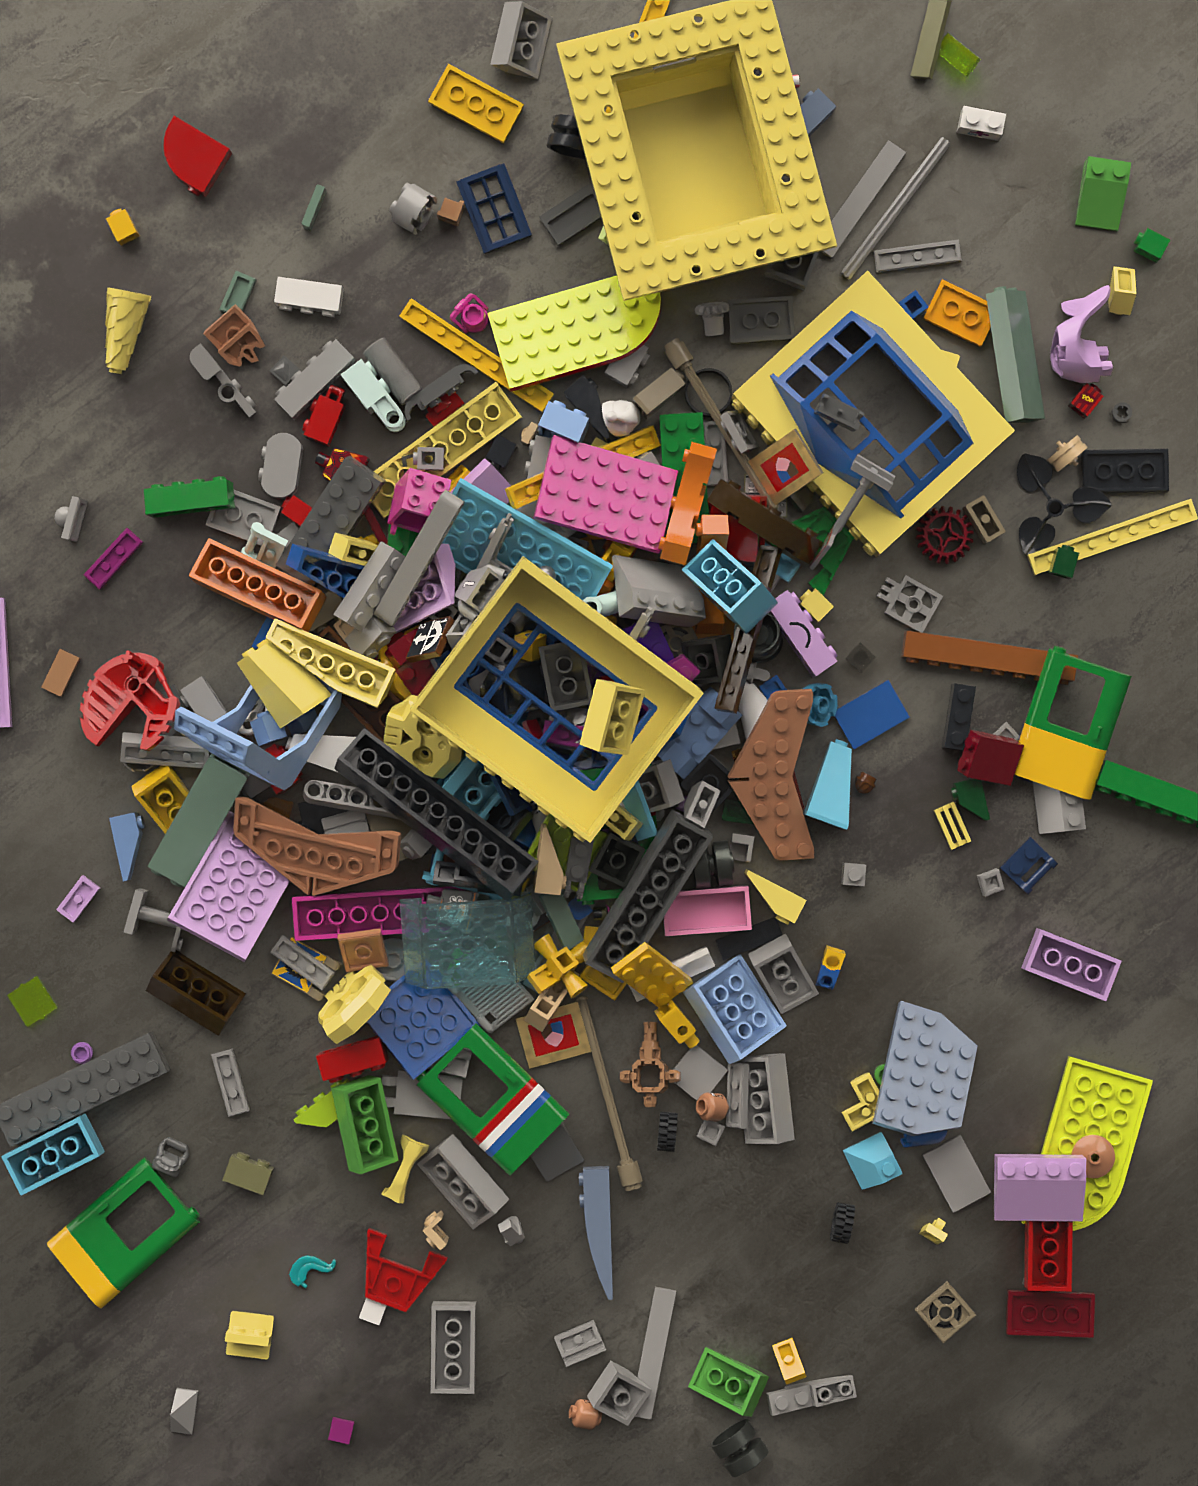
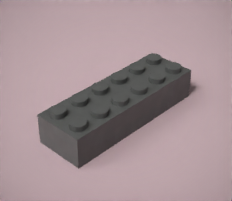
M352 456L345 457L276 565L292 577L317 587V582L286 565L292 543L328 553L334 534L339 533L347 536L352 534L386 480Z

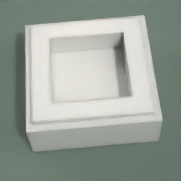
M366 1298L359 1318L379 1325L386 1305Z

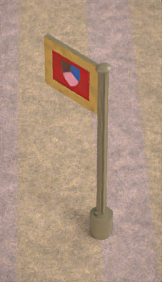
M676 338L664 346L665 354L675 370L680 369L684 371L760 496H767L768 508L773 506L778 509L780 502L823 474L822 469L797 429L789 432L751 460H749L746 453L741 454L740 451H736L732 445L731 440L733 439L730 433L725 432L721 425L722 419L720 415L722 414L692 368L693 364L691 361L694 358L685 343Z
M580 996L576 999V1002L558 1007L543 1032L525 1022L526 1016L516 1018L529 1069L592 1052L621 1157L617 1170L622 1187H625V1191L642 1187L641 1182L643 1179L638 1161H633L632 1157L630 1158L587 1004L586 999L588 997Z

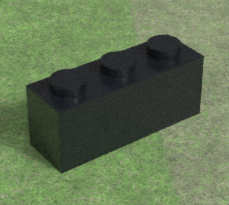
M951 684L942 748L964 751L965 741L969 736L976 686Z

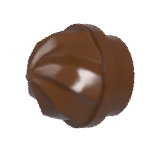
M861 772L855 778V787L859 793H869L876 786L874 784L877 779L864 772Z

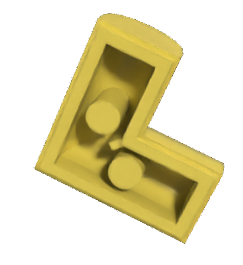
M869 1072L850 1082L860 1100L859 1103L842 1112L852 1132L870 1123L874 1118L879 1089Z

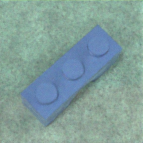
M314 707L287 724L292 736L310 730L317 718ZM269 711L257 714V719L250 722L258 746L287 737L285 727L280 729Z

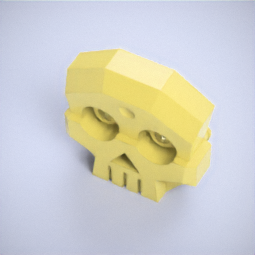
M410 695L404 701L392 706L389 711L383 743L424 774L444 779L460 763L464 756V750L461 747L458 750L448 743L446 736L443 734L441 736L436 735L429 729L430 725L427 722L423 721V723H420L411 716V705L418 696ZM422 751H427L429 755H424Z
M372 965L363 968L358 973L355 971L348 972L345 975L346 978L343 977L339 981L340 984L337 983L333 987V991L330 990L324 996L328 1001L319 1012L318 1021L323 1026L327 1036L336 1044L355 1034L378 1011L391 991L384 984L386 980L383 975Z

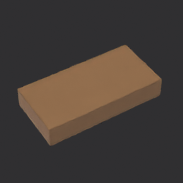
M59 649L41 688L62 697L81 658Z

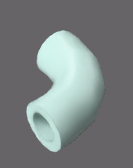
M616 590L595 597H587L583 600L604 617L619 612Z

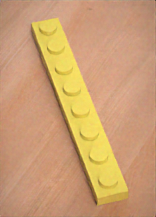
M1192 499L1028 554L1027 557L1033 574L1037 575L1049 571L1054 551L1058 547L1061 548L1062 545L1074 547V551L1079 553L1078 560L1197 520L1198 516Z

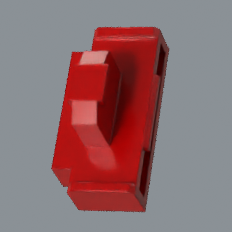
M456 392L451 396L445 394L440 398L442 402L433 408H427L429 413L425 417L433 427L465 404Z

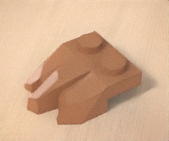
M236 304L204 331V335L216 346L218 353L229 364L240 367L242 365L241 358L243 356L251 363L259 361L253 348L265 347L252 321Z

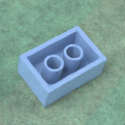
M554 400L552 403L548 401L538 424L539 436L552 438L553 435H557L577 443H582L588 431L589 418L585 417L586 413L578 409H574V411L566 409V405L562 402Z

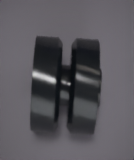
M554 115L551 124L554 133H551L548 137L547 148L568 157L586 159L575 116Z

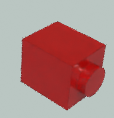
M293 495L291 498L287 497L283 502L281 513L301 526L312 507Z

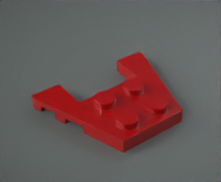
M369 1228L367 1231L365 1297L406 1312L445 1264L448 1257L430 1250L423 1270L419 1271L380 1256L387 1234Z

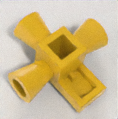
M547 934L532 946L547 959L544 965L529 973L526 977L538 994L546 991L561 980H563L571 998L576 997L589 986L574 973L576 967L580 963L585 962L582 954L586 950L587 945L583 941L571 950L566 946L558 951L550 934Z

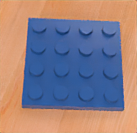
M424 958L389 987L391 989L390 993L378 1011L366 1022L377 1037H380L381 1042L412 1080L448 1052L475 1023L480 1025L460 999L452 994L443 984L440 974L427 958Z

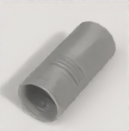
M386 338L377 340L364 351L363 355L378 372L401 405H405L413 395L423 389L395 350H393L392 346L389 345Z

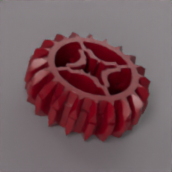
M941 506L939 509L940 513H938L936 508H933L931 510L933 516L926 512L924 516L927 521L920 519L919 523L923 527H916V531L922 533V535L915 536L916 540H922V543H919L917 547L925 546L926 549L921 554L925 555L930 552L929 561L936 556L937 564H940L942 558H944L945 564H949V557H951L955 563L958 561L956 554L963 558L965 554L962 549L968 552L970 547L966 543H973V539L967 538V536L974 534L972 530L967 531V528L972 526V523L964 524L963 521L967 519V515L960 519L958 516L961 510L959 509L955 514H952L953 507L951 506L947 512H945V507ZM945 518L940 529L929 528L934 520ZM951 520L959 526L961 535L952 531ZM946 528L947 534L950 536L943 542L938 533H942ZM928 535L937 540L938 551L929 543ZM948 542H960L956 550L944 552Z

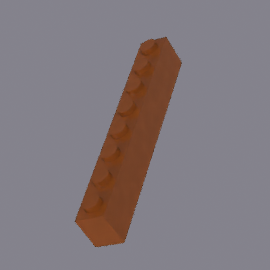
M905 631L901 657L906 658V662L919 664V660L928 661L927 665L940 667V663L949 664L948 668L961 670L962 666L970 667L972 672L983 673V669L992 670L991 674L1004 676L1006 672L1013 673L1014 678L1025 679L1026 675L1034 676V680L1038 681L1048 651ZM1069 654L1070 656L1078 658V655ZM1065 666L1059 684L1068 685V682L1075 681L1076 668Z

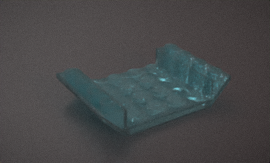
M521 892V897L513 896L509 902L501 899L422 904V898L400 899L405 983L424 989L509 985L527 979L528 974L535 970L531 892Z

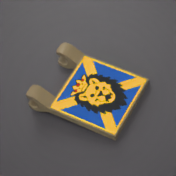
M293 936L289 938L331 969L337 971L341 968V962L302 941H295ZM278 959L270 974L308 994L317 1001L324 999V992L314 988V984Z

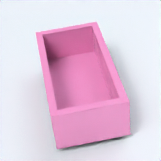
M749 886L680 890L664 916L665 936L752 930Z

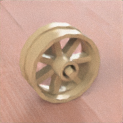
M1078 435L1067 444L1065 442L1062 444L1060 441L1056 443L1059 446L1057 448L1058 451L1047 461L1055 467L1054 469L1057 472L1067 464H1074L1076 467L1078 465L1076 461L1078 459L1077 456L1088 448L1085 443H1082Z

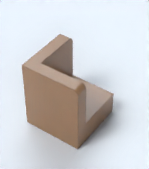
M444 198L441 210L437 212L438 220L459 226L465 209L464 201L456 202Z

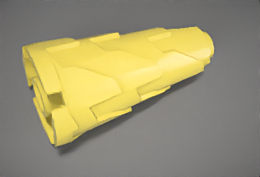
M107 288L105 321L107 327L105 348L107 350L105 364L109 367V372L122 374V370L128 368L151 296L121 289Z

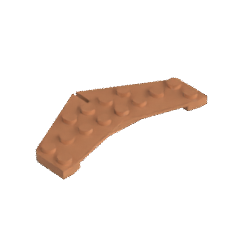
M812 689L775 691L770 695L728 774V778L748 777V779L728 780L774 858L781 861L814 858L813 843L792 778L813 703Z
M238 796L235 799L233 827L235 836L307 895L312 891V896L390 874L399 865L400 832L374 831L316 834L249 798Z

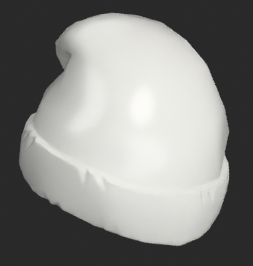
M619 400L607 401L602 404L605 425L614 436H627L640 423V411L634 403Z

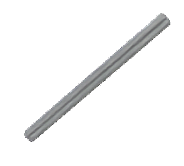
M943 137L940 138L841 272L843 277L848 280L852 278L950 146L948 140Z

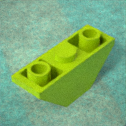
M348 1079L343 1082L340 1080L333 1083L330 1087L332 1088L350 1081ZM332 1091L326 1095L324 1092H321L313 1099L314 1104L310 1107L304 1105L296 1111L297 1117L294 1118V1122L297 1124L328 1127L338 1118Z

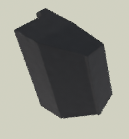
M541 658L534 661L520 659L510 672L509 677L550 707ZM510 661L493 663L492 665L503 671ZM490 671L480 687V697L485 696L498 678ZM503 682L489 700V703L507 716L515 714L526 698ZM531 703L525 712L538 710L540 708L536 706L534 703Z

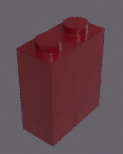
M970 730L969 736L965 741L962 757L958 762L957 770L969 778L1011 786L1024 745L1014 738Z

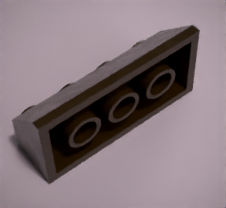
M170 951L151 977L145 990L218 1036L226 1027L246 995L240 989L178 951Z

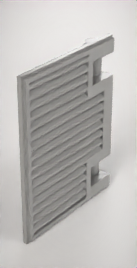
M484 942L440 976L447 989L462 1001L476 1017L477 1022L488 1033L494 1032L534 1000L532 995ZM455 974L462 980L457 986L451 980V977ZM489 1012L496 1018L491 1024L485 1018V1015Z

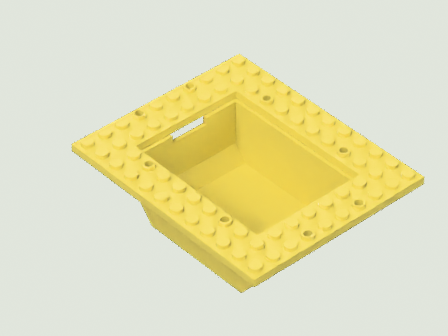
M729 0L556 43L623 301L837 247L772 0ZM698 16L702 21L697 23L694 18ZM633 32L638 34V37L635 39L630 36ZM695 57L692 60L653 69L655 66ZM756 69L760 70L761 75L756 76L753 71ZM610 107L611 113H606L604 108ZM782 176H788L789 182H784ZM637 213L638 220H634L632 215ZM756 251H763L764 256L758 257ZM697 266L699 267L700 272L694 273L692 271V268Z

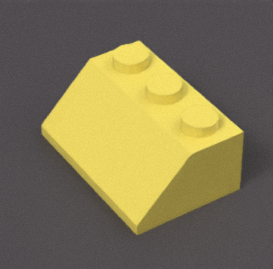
M597 679L582 731L580 745L598 752L628 755L645 690Z

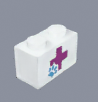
M963 106L960 112L957 133L999 141L1003 134L1006 114Z

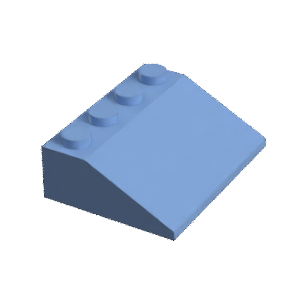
M741 954L733 957L683 991L729 1064L743 1059L787 1026Z

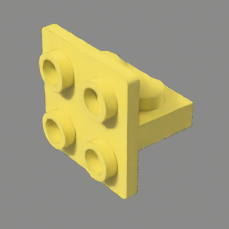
M232 1311L229 1329L225 1336V1342H227L226 1354L268 1359L274 1316Z

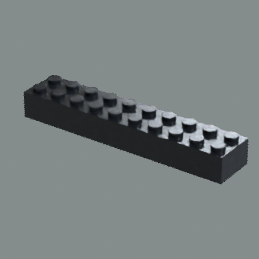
M365 728L337 758L334 768L336 771L505 901H510L536 868L538 860Z

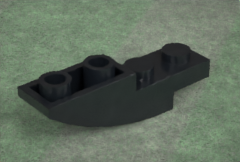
M436 861L433 884L475 888L477 892L496 894L459 864ZM522 886L514 894V896L521 897Z

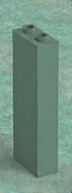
M1006 286L994 288V292L986 294L1005 420L1008 423H1029L1045 419L1026 291H1018L1016 287L1007 289Z
M211 753L147 867L151 868L154 874L169 878L170 882L175 886L186 887L251 773Z

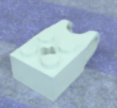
M360 359L341 374L342 378L370 414L375 412L390 431H401L405 427L406 419L400 408L390 397L389 393L391 391L382 378L377 380L375 376L378 374L369 361L364 363ZM392 416H399L397 423H389Z

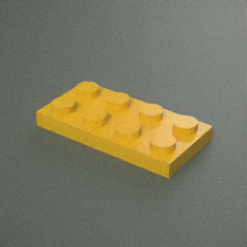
M450 64L447 65L428 100V103L503 144L524 108L523 103Z
M646 942L611 967L614 975L659 1008L666 1005L671 999L693 984L689 975Z

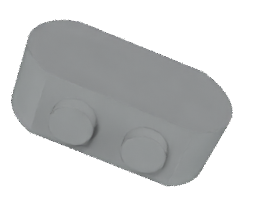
M288 433L273 435L267 441V446H263L261 458L264 459V467L260 468L258 480L261 481L265 492L271 497L280 500L287 497L290 498L298 491L304 450L298 439Z

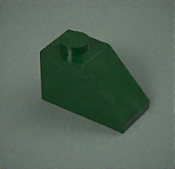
M973 778L952 783L953 788H950L953 801H957L959 806L980 819L990 820L981 780Z

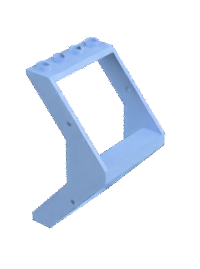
M314 675L330 691L331 696L319 703L324 707L304 740L277 758L253 742L237 735L260 698L252 685L249 686L235 709L214 722L183 707L176 709L174 729L213 755L285 790L293 784L339 710L342 693L337 692Z

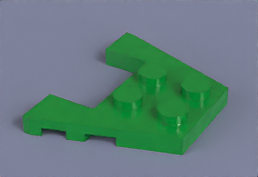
M824 506L792 523L804 530L807 527L818 533L817 538L824 543L837 519ZM845 527L835 536L832 546L819 563L823 566V569L808 583L813 590L816 588L822 595L825 594L854 539Z

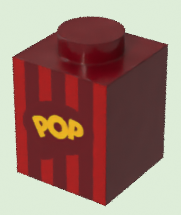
M1086 383L1068 404V407L1085 419L1104 396L1096 385Z

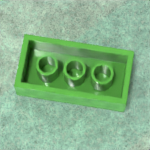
M367 1075L332 1087L331 1091L349 1171L364 1174L399 1161L381 1078Z

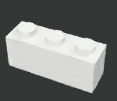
M278 277L274 303L276 306H279L280 310L292 311V308L301 309L300 312L305 314H313V311L322 312L323 316L334 317L335 314L340 315L344 289L342 285Z

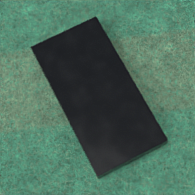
M1168 448L1084 450L1081 453L1082 487H1092L1102 493L1169 492Z

